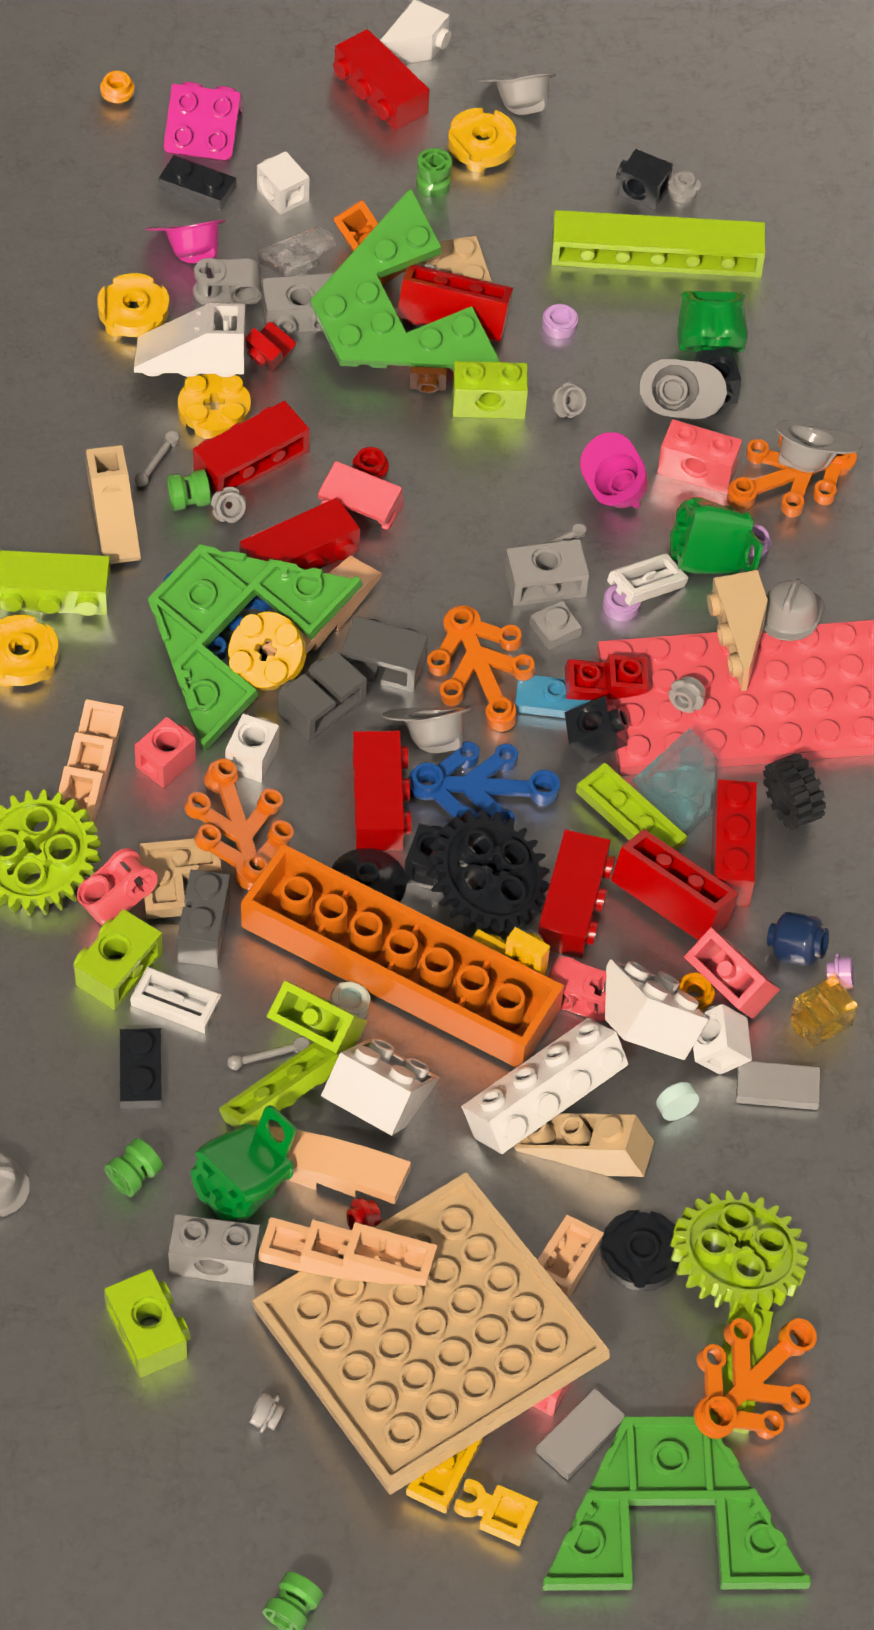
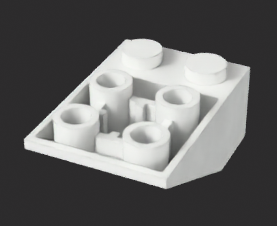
M208 303L138 336L134 372L143 373L147 376L179 373L186 377L197 376L200 373L216 374L220 377L244 374L246 345L245 304Z

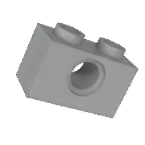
M333 273L262 279V306L265 325L268 322H273L286 334L323 331L310 306V300Z
M580 539L557 540L552 543L519 545L514 548H506L504 572L513 607L586 597L589 572Z
M175 1214L168 1252L169 1275L254 1286L260 1250V1225Z

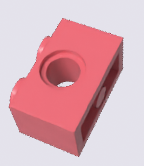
M672 419L661 446L657 474L727 494L729 484L732 482L738 467L742 439Z
M710 928L684 956L739 1011L752 1019L780 990L726 937L713 928Z

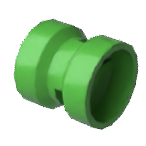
M429 148L424 150L417 159V189L428 197L443 196L451 187L452 158L443 149Z
M205 469L194 470L187 476H181L179 473L167 475L168 493L174 512L185 510L188 505L196 504L198 507L211 505L210 489Z
M135 1138L125 1147L124 1155L114 1157L104 1166L110 1181L117 1189L129 1197L134 1196L142 1188V1182L146 1178L155 1177L163 1169V1163L151 1146L139 1138Z
M286 1572L279 1583V1593L276 1597L268 1600L262 1613L270 1623L280 1630H303L307 1625V1614L310 1610L317 1609L324 1594L316 1584L295 1572Z

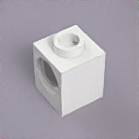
M285 151L257 165V190L282 215L309 201V176Z
M242 714L225 749V759L235 764L239 776L260 783L263 782L279 748V725L263 717H252Z
M724 1004L709 1007L703 1013L709 1020L693 1046L694 1059L698 1064L721 1075L752 1061L747 1017Z

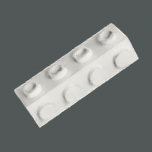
M587 1018L461 1107L474 1138L503 1154L629 1064L617 1032Z

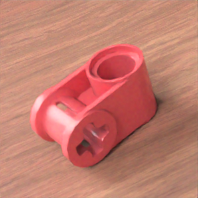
M124 848L114 853L100 869L83 881L78 888L77 899L86 911L103 926L108 919L114 920L122 909L126 911L131 910L140 900L149 895L157 884V875L152 868L141 863V858L135 850ZM121 862H125L129 867L128 870L121 865ZM137 877L143 882L142 886L135 881Z
M570 957L556 958L547 977L564 985L561 1010L581 1015L595 1022H607L605 1020L606 971L585 965ZM595 1004H598V1011L595 1010Z

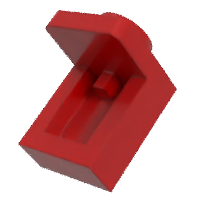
M268 322L260 332L253 328L245 337L246 348L248 349L247 355L259 366L263 367L265 364L272 371H275L296 347L295 341L273 322Z

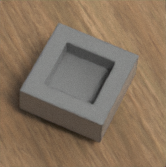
M563 600L530 615L529 624L548 651L581 636L582 627Z

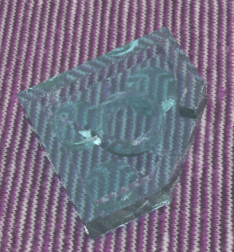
M689 728L632 781L664 816L688 836L714 812L718 758Z

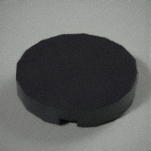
M629 1210L616 1216L605 1228L599 1248L601 1264L609 1277L622 1287L635 1291L659 1289L669 1284L677 1275L676 1271L680 1263L671 1260L674 1248L670 1246L674 1234L675 1224L657 1212L650 1211V1213L639 1212L640 1210Z

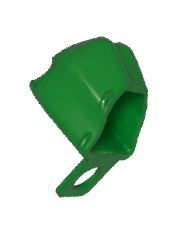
M684 291L681 293L682 303L677 330L680 351L696 352L731 347L733 353L744 352L748 331L743 301L745 295L742 292Z
M691 497L680 504L676 510L674 527L670 532L672 559L678 561V569L695 574L733 575L739 573L741 568L745 572L757 570L763 551V544L752 531L754 520L750 513H739L728 505L723 506L703 497ZM753 545L754 559L752 564L750 565L748 556L749 550Z
M269 1105L264 1108L257 1128L252 1124H243L240 1128L209 1140L195 1152L197 1161L190 1170L193 1186L199 1199L209 1206L220 1220L239 1222L250 1218L266 1200L273 1197L275 1190L281 1182L292 1178L294 1166L287 1158V1155L296 1136V1129L293 1124L274 1106ZM270 1120H275L281 1125L284 1131L283 1141L277 1140L271 1134L269 1129Z

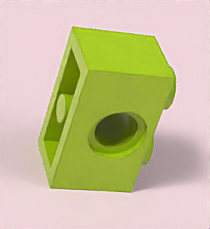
M454 361L453 417L525 419L528 392L527 363Z
M122 909L114 920L108 919L103 924L98 938L90 948H83L75 958L73 967L76 986L113 1010H116L138 984L147 966L151 968L163 954L162 932ZM114 955L122 956V958L117 960L109 959V957Z
M285 980L266 1016L337 1054L357 1044L368 1022L301 986Z
M152 1269L104 1288L105 1307L139 1378L187 1359L186 1342L191 1340L189 1329L182 1316L175 1318L170 1308L174 1301L169 1287L164 1280L158 1283ZM148 1317L159 1320L154 1326L140 1324L141 1320Z

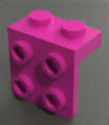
M183 82L182 85L172 84L164 139L165 151L173 155L229 161L233 155L238 115L243 114L244 100L241 93L237 92L234 88L225 86L210 89L203 88V85L194 82Z

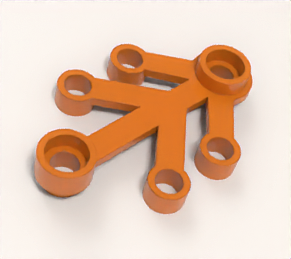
M780 434L778 439L779 448L781 446L782 436ZM753 439L747 446V459L754 464L764 463L781 468V470L754 480L747 477L736 478L729 484L727 502L733 509L739 511L749 510L755 505L757 494L793 482L790 492L783 496L781 510L786 516L796 517L803 511L804 495L812 474L817 472H802L782 465L778 459L779 452L769 450V445L766 441ZM753 450H760L762 453H756ZM856 452L836 454L829 466L821 470H826L824 478L815 484L813 498L818 504L829 505L833 503L839 475L848 473L855 466L857 460ZM820 491H827L830 494H822ZM788 503H796L797 506H791Z
M454 607L446 613L443 620L444 630L447 633L440 648L432 651L427 657L429 671L433 675L442 676L449 672L451 668L450 659L461 642L466 650L452 679L446 680L441 684V700L449 706L459 704L464 697L463 690L475 671L489 703L485 710L487 724L495 731H508L517 722L516 706L511 700L503 697L490 666L511 673L520 681H527L535 675V663L533 658L526 654H521L514 658L482 647L477 637L500 643V646L506 651H515L522 645L521 630L515 625H506L499 628L482 622L479 613L472 607ZM461 620H467V622L462 623V624L457 623L458 621H461ZM509 635L516 636V639L512 641L505 640L504 638ZM437 660L445 661L442 665L433 664ZM521 665L529 666L527 670L517 669ZM449 690L458 691L455 695L445 694ZM498 709H506L503 713L495 712Z
M219 759L209 765L204 776V783L210 791L221 795L228 819L210 808L211 801L209 797L201 792H193L189 795L184 805V810L189 817L200 819L206 823L200 826L194 838L196 846L203 851H210L232 865L237 883L244 889L250 890L282 843L285 845L289 844L294 835V829L286 821H275L267 834L268 840L257 852L253 838L270 815L278 813L283 803V796L275 789L268 788L263 790L257 801L256 809L246 820L235 787L238 779L237 768L232 761ZM266 800H270V801H272L274 804H270V803H268ZM193 803L200 805L202 808L196 807ZM276 831L283 833L285 836L279 835ZM221 833L236 842L238 851L220 841ZM203 835L209 836L212 840L206 839Z
M737 1318L727 1324L723 1332L726 1342L732 1346L733 1387L725 1395L723 1394L722 1367L726 1363V1353L723 1348L717 1344H709L697 1354V1364L705 1372V1398L700 1400L695 1406V1424L702 1434L712 1439H721L729 1435L733 1429L756 1431L758 1436L769 1440L779 1435L784 1429V1420L778 1412L767 1410L762 1414H756L736 1409L745 1400L780 1404L790 1413H798L805 1409L811 1400L810 1393L805 1386L794 1384L790 1387L762 1383L791 1355L801 1356L812 1349L816 1344L817 1334L809 1321L803 1318L791 1320L780 1329L778 1334L779 1342L751 1369L750 1340L753 1337V1328L747 1320ZM734 1327L742 1331L743 1339L735 1335ZM790 1334L796 1337L798 1345L791 1340ZM707 1352L714 1355L716 1365L709 1362ZM792 1392L798 1395L800 1405L792 1400ZM709 1412L717 1416L718 1424L712 1421ZM765 1418L772 1422L774 1426L773 1431L765 1426Z

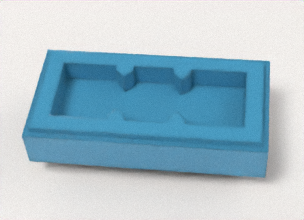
M534 675L527 681L518 680L515 706L517 713L565 718L564 712L593 700L566 699L565 679Z

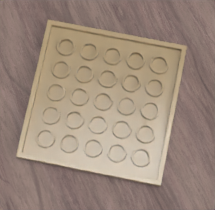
M467 1172L373 1227L437 1245L426 1286L347 1280L300 1271L252 1300L254 1310L389 1495L610 1358L609 1348Z

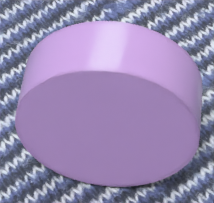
M554 304L544 311L542 328L548 336L555 339H566L573 336L577 331L578 314L572 307L565 304Z
M612 585L604 594L603 610L605 614L616 621L632 620L638 615L641 602L629 606L625 602L627 595H619L616 591L618 585Z

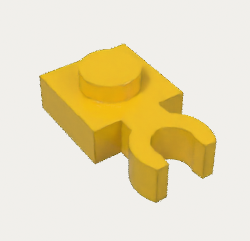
M466 1479L463 1491L473 1494L476 1500L472 1503H466L457 1499L454 1506L455 1512L463 1517L481 1516L480 1530L520 1546L536 1512L538 1501L498 1484L493 1495L485 1492L484 1487L478 1481Z

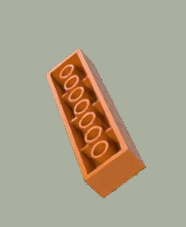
M283 843L241 901L242 928L346 981L360 984L369 993L515 1068L530 1059L561 1010L564 985Z

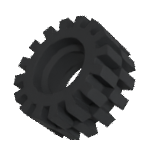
M794 753L765 766L766 770H763V776L766 779L763 780V783L768 788L766 795L767 798H771L772 804L770 805L773 811L777 810V817L780 821L783 820L785 827L794 830L821 819L825 815L823 809H826V803L822 800V798H825L824 791L820 790L819 785H821L819 778H815V770L813 767L809 768V761L806 758L802 759L801 754Z

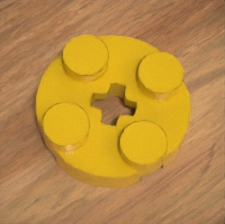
M471 108L453 118L451 128L448 131V148L457 160L466 164L469 170L473 172L484 171L486 167H494L504 163L515 154L516 127L512 120L502 112L494 110L493 115L483 113V108ZM480 135L482 138H489L487 140H478L476 136Z
M139 273L119 275L113 278V284L109 285L106 289L103 286L98 294V315L109 335L115 337H138L162 326L168 319L170 311L168 292L163 285L161 289L159 285L153 283V278L148 275ZM130 302H137L139 306L138 308H128Z
M204 374L188 377L185 380L184 387L178 396V415L185 427L187 424L190 428L195 429V435L212 439L229 430L234 424L242 423L250 418V395L243 386V381L239 376L220 377L216 374ZM216 402L221 405L218 406V410H211L210 405L207 404Z
M261 612L256 615L249 614L241 620L240 625L235 629L230 639L228 649L229 665L233 672L240 675L254 688L267 691L281 688L280 685L285 684L289 680L295 679L301 672L306 660V643L298 627L285 616L274 612ZM272 641L271 647L276 649V654L274 656L269 655L266 661H261L260 647L264 646L266 642Z
M12 615L0 619V686H25L51 678L55 673V665L59 659L58 638L53 628L47 623L45 627L43 624L36 622L35 617L29 615ZM18 645H22L24 650H30L23 655L13 654L15 647Z

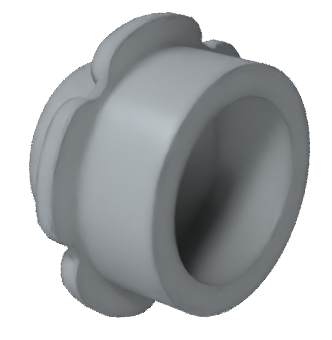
M680 171L672 174L668 183L670 197L679 203L693 201L696 198L697 191L701 190L700 180L698 178L695 179V175L689 171Z
M563 383L562 387L556 388L553 393L554 411L562 418L566 416L573 418L579 415L586 406L584 391L573 383Z
M225 487L223 491H217L211 499V505L213 506L212 514L220 522H237L242 518L247 508L246 497L242 494L240 495L237 488ZM227 502L232 503V506L230 508L225 507V504Z
M685 676L671 684L672 689L669 690L668 696L675 708L685 713H692L694 710L702 708L704 705L705 688L699 680Z
M263 1391L259 1396L248 1420V1423L259 1428V1433H263L266 1427L272 1430L276 1428L285 1409V1406L278 1403L280 1394L276 1393L273 1396Z

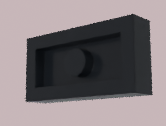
M173 155L158 178V188L222 210L236 188V177Z
M161 1028L120 1029V1109L162 1108Z

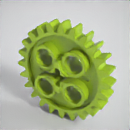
M42 789L38 799H34L28 790L25 793L24 802L21 803L12 795L10 796V808L6 809L0 805V907L8 902L9 909L15 914L23 905L27 916H31L35 906H39L43 914L48 915L49 904L55 903L61 911L64 909L62 899L67 896L70 900L76 902L78 899L74 890L83 883L85 876L91 877L96 872L90 863L100 862L102 859L98 851L94 850L102 846L99 837L94 835L98 829L93 821H88L90 816L85 808L78 811L79 806L75 799H71L65 804V798L60 792L51 801L45 789ZM44 821L49 822L48 826L44 830L38 832L33 831L34 827L38 823ZM17 846L13 854L2 856L6 848ZM38 849L41 853L36 856L33 852ZM72 849L71 854L67 858L56 859L60 851ZM9 871H14V874L9 875L8 873ZM41 874L35 883L25 884L26 879L30 875Z
M726 1191L723 1200H720L716 1194L710 1193L707 1203L697 1198L694 1207H686L682 1218H678L670 1246L674 1248L671 1260L680 1262L676 1271L677 1275H689L686 1283L687 1288L701 1287L698 1298L704 1299L710 1294L715 1297L714 1307L718 1308L723 1301L729 1302L731 1312L735 1313L738 1305L744 1304L747 1312L753 1314L756 1304H759L765 1312H768L772 1302L782 1306L786 1297H793L798 1285L802 1283L809 1257L804 1255L807 1243L798 1241L802 1230L798 1228L789 1229L792 1217L785 1216L779 1218L777 1216L778 1205L770 1209L764 1208L763 1197H760L754 1204L749 1202L747 1192H743L740 1200H735L730 1191Z

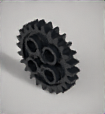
M480 810L475 816L470 811H467L461 818L455 816L437 832L436 835L438 837L430 844L429 847L433 852L426 858V861L434 865V867L426 874L428 877L438 880L431 888V891L443 893L444 897L438 904L440 906L450 904L453 907L449 916L451 919L461 914L464 916V928L475 922L477 930L479 929L484 932L489 927L494 935H498L502 930L509 935L515 927L524 928L541 912L540 907L546 900V896L543 893L549 889L550 885L542 879L550 873V869L539 866V862L546 855L534 853L533 848L537 845L538 841L531 840L527 842L524 839L527 832L525 827L516 832L513 829V818L505 824L501 823L499 812H496L489 819L485 810Z

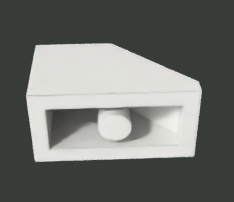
M413 0L380 41L403 64L431 60L440 49H445L450 41V15L418 0Z

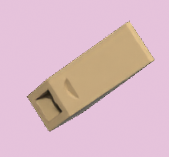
M123 445L86 449L87 478L102 556H110V564L141 560Z
M758 570L714 578L712 594L707 595L709 613L711 617L717 616L719 625H717L719 643L721 647L727 646L729 652L727 665L730 676L732 678L737 677L741 691H746L748 688L767 611L768 599Z
M560 1113L517 1143L514 1148L518 1152L605 1176L644 1177L654 1140L638 1117L633 1114Z

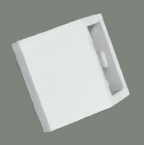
M612 959L608 962L606 967L605 1020L623 1040L685 1061L709 1019L697 1008L699 1002L694 997L680 991L678 988L679 981L671 975L661 971L657 975L651 974L645 967L630 960L627 964Z
M373 1038L340 1053L321 1096L392 1136L407 1127L437 1084L439 1076L431 1073L429 1066L415 1058L406 1059L394 1052L395 1048L390 1043Z

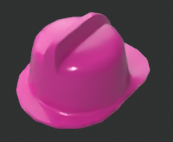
M216 220L190 226L147 227L146 230L165 231L174 254L186 263H197L202 259H214L217 256L219 224L225 223L226 220Z
M607 432L594 437L584 448L580 459L582 475L594 497L601 504L617 508L632 506L638 509L641 507L639 500L642 499L647 490L648 479L645 465L634 445L625 435L617 432Z

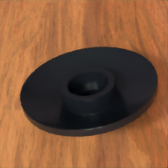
M373 848L355 849L340 856L331 867L398 902H401L405 895L407 881L404 879V869L393 856L384 851ZM371 874L373 875V877L364 878L361 875Z

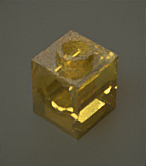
M832 976L794 999L790 1015L791 1024L795 1032L800 1037H805L815 1048L853 1025L858 1004L838 980Z

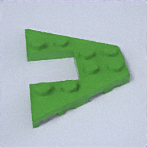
M412 189L402 196L310 300V306L339 365L358 367L365 364L372 368H387V365L449 368L454 372V361L500 362L472 306L410 332H405L379 279L441 254V245Z
M199 544L147 598L200 742L206 751L259 696L257 690L233 672L228 665L206 647L256 595L279 614L291 620L303 634L312 640L363 586L359 577L354 576L352 579L323 573L322 569H303L293 563L273 559L265 561L250 558L244 553L234 551L221 552L215 547Z
M624 1417L610 1448L601 1462L597 1475L562 1541L558 1554L543 1580L542 1591L631 1590L633 1576L629 1506L714 1505L720 1589H809L811 1579L808 1574H804L787 1546V1539L782 1531L777 1530L771 1520V1513L756 1489L751 1488L739 1468L740 1463L722 1439H712L702 1434L695 1424L694 1417Z

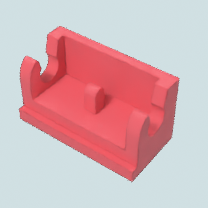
M337 461L334 462L318 492V499L322 500L321 504L337 497L345 508L377 520L378 523L382 524L381 528L385 530L391 528L399 511L404 506L402 487Z

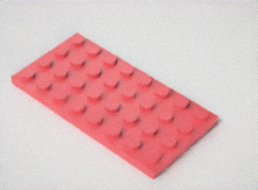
M874 620L818 624L810 636L795 641L779 640L763 631L746 691H741L737 677L732 678L730 676L727 665L729 652L727 646L721 647L717 632L598 641L597 653L599 662H606L609 654L644 657L647 663L649 689L647 694L610 699L617 708L621 707L624 710L629 722V728L625 730L628 745L615 750L620 776L768 764L794 753L801 754L802 759L806 758L807 760L874 755ZM685 676L699 680L705 688L704 705L700 710H694L692 713H685L675 708L668 696L669 690L672 689L671 684Z

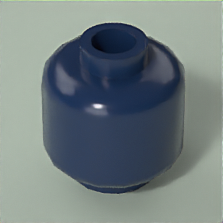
M785 912L780 916L777 924L771 923L768 929L767 945L773 947L774 956L779 962L810 967L818 959H823L828 949L829 930L823 927L821 919L817 916Z

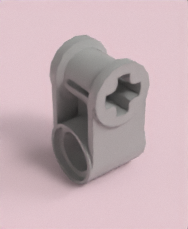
M205 258L198 261L195 265L194 276L197 283L193 288V296L198 303L202 305L208 303L245 304V306H252L260 301L262 297L260 265L256 261L248 258ZM208 268H211V278H207ZM208 286H212L211 296H208Z

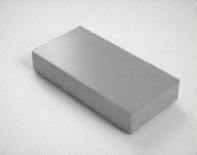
M754 1061L745 1063L737 1067L736 1103L818 1110L820 1103V1067Z
M594 1388L536 1446V1453L566 1480H569L614 1435L623 1418L627 1416Z

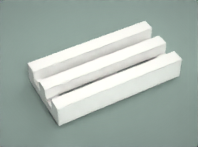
M667 553L613 570L610 572L607 581L610 585H618L616 588L619 595L626 594L625 602L630 606L685 587L688 576L681 569H678V565ZM665 567L668 568V569H665V570L656 572V570H659V569H662V568H665ZM644 575V576L641 577V578H638V579H635V580H632V581H628L629 579H632V578H635V577Z
M147 966L130 1001L133 1007L205 1034L209 1021H212L215 1015L216 1007H219L221 1003V994ZM149 982L207 1003L206 1007L184 999L179 994L171 991L165 992L148 984Z

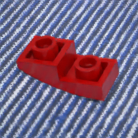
M609 654L606 662L568 659L564 667L566 699L596 700L604 696L609 700L647 694L649 690L647 663L644 657Z

